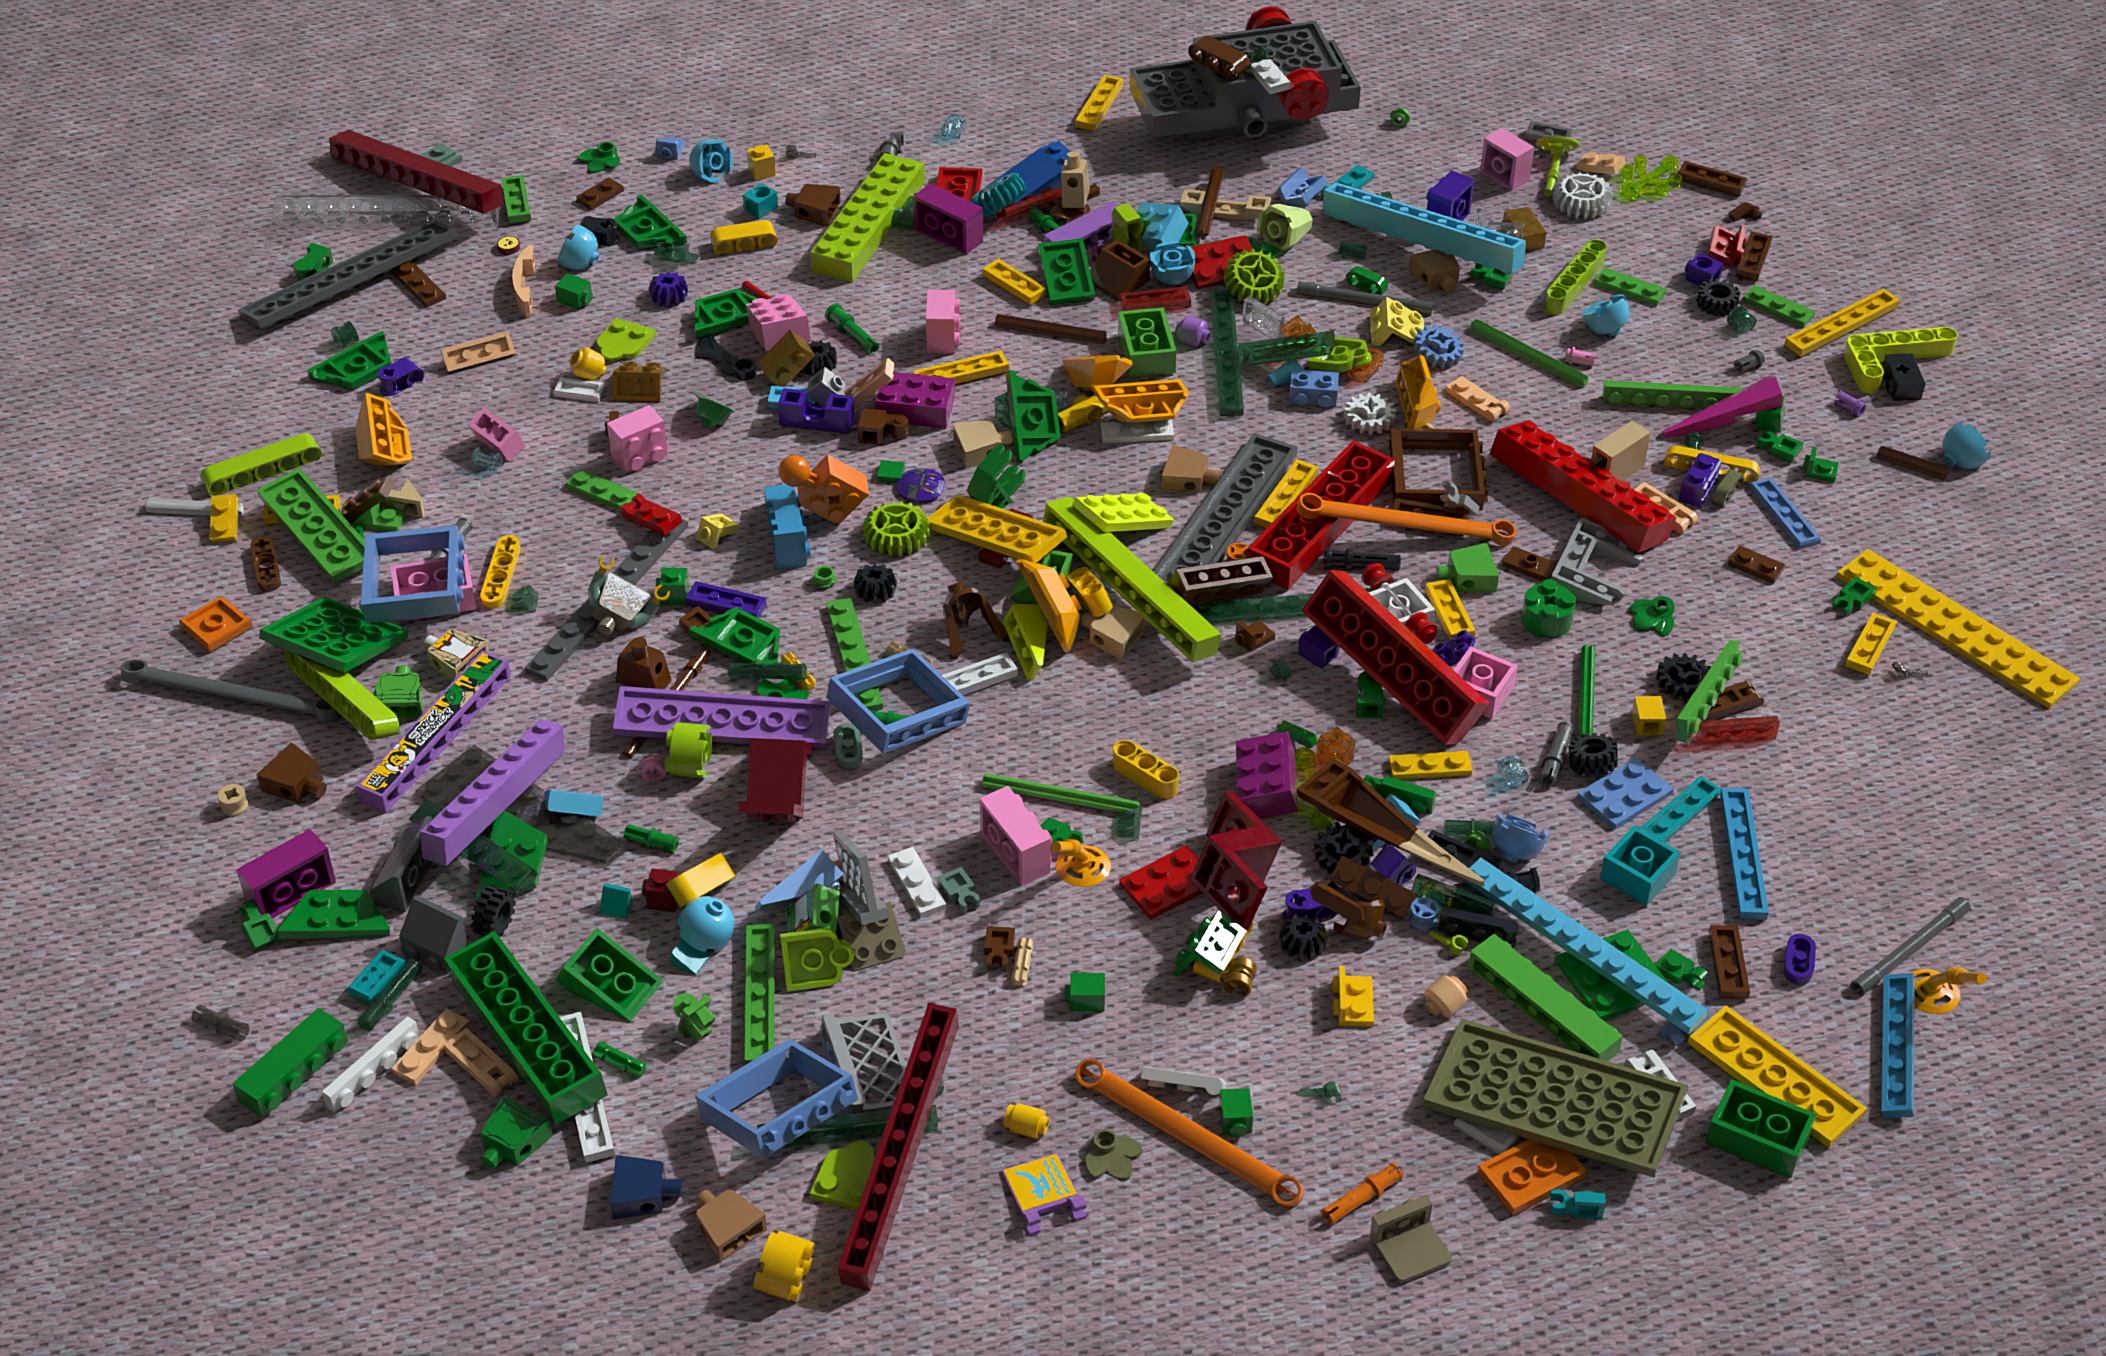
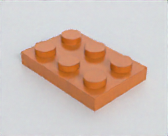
M1527 1140L1479 1164L1477 1173L1512 1216L1550 1197L1551 1190H1564L1585 1179L1588 1172L1573 1153L1532 1140Z

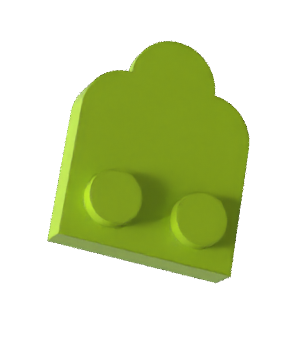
M615 318L597 339V347L607 361L615 362L621 358L634 359L643 352L657 335L656 329Z
M1331 336L1308 360L1309 369L1345 372L1354 367L1368 364L1371 362L1372 356L1368 352L1364 340Z
M820 928L780 934L787 992L834 985L842 977V968L850 965L854 959L852 945L845 940H838L836 933L831 929Z
M854 1141L848 1144L845 1149H835L829 1152L810 1191V1198L857 1211L875 1159L873 1147L865 1141Z

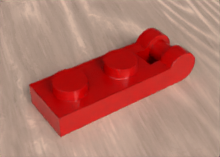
M639 493L632 497L630 503H624L619 507V511L624 518L663 535L668 534L683 522L679 513L648 501Z

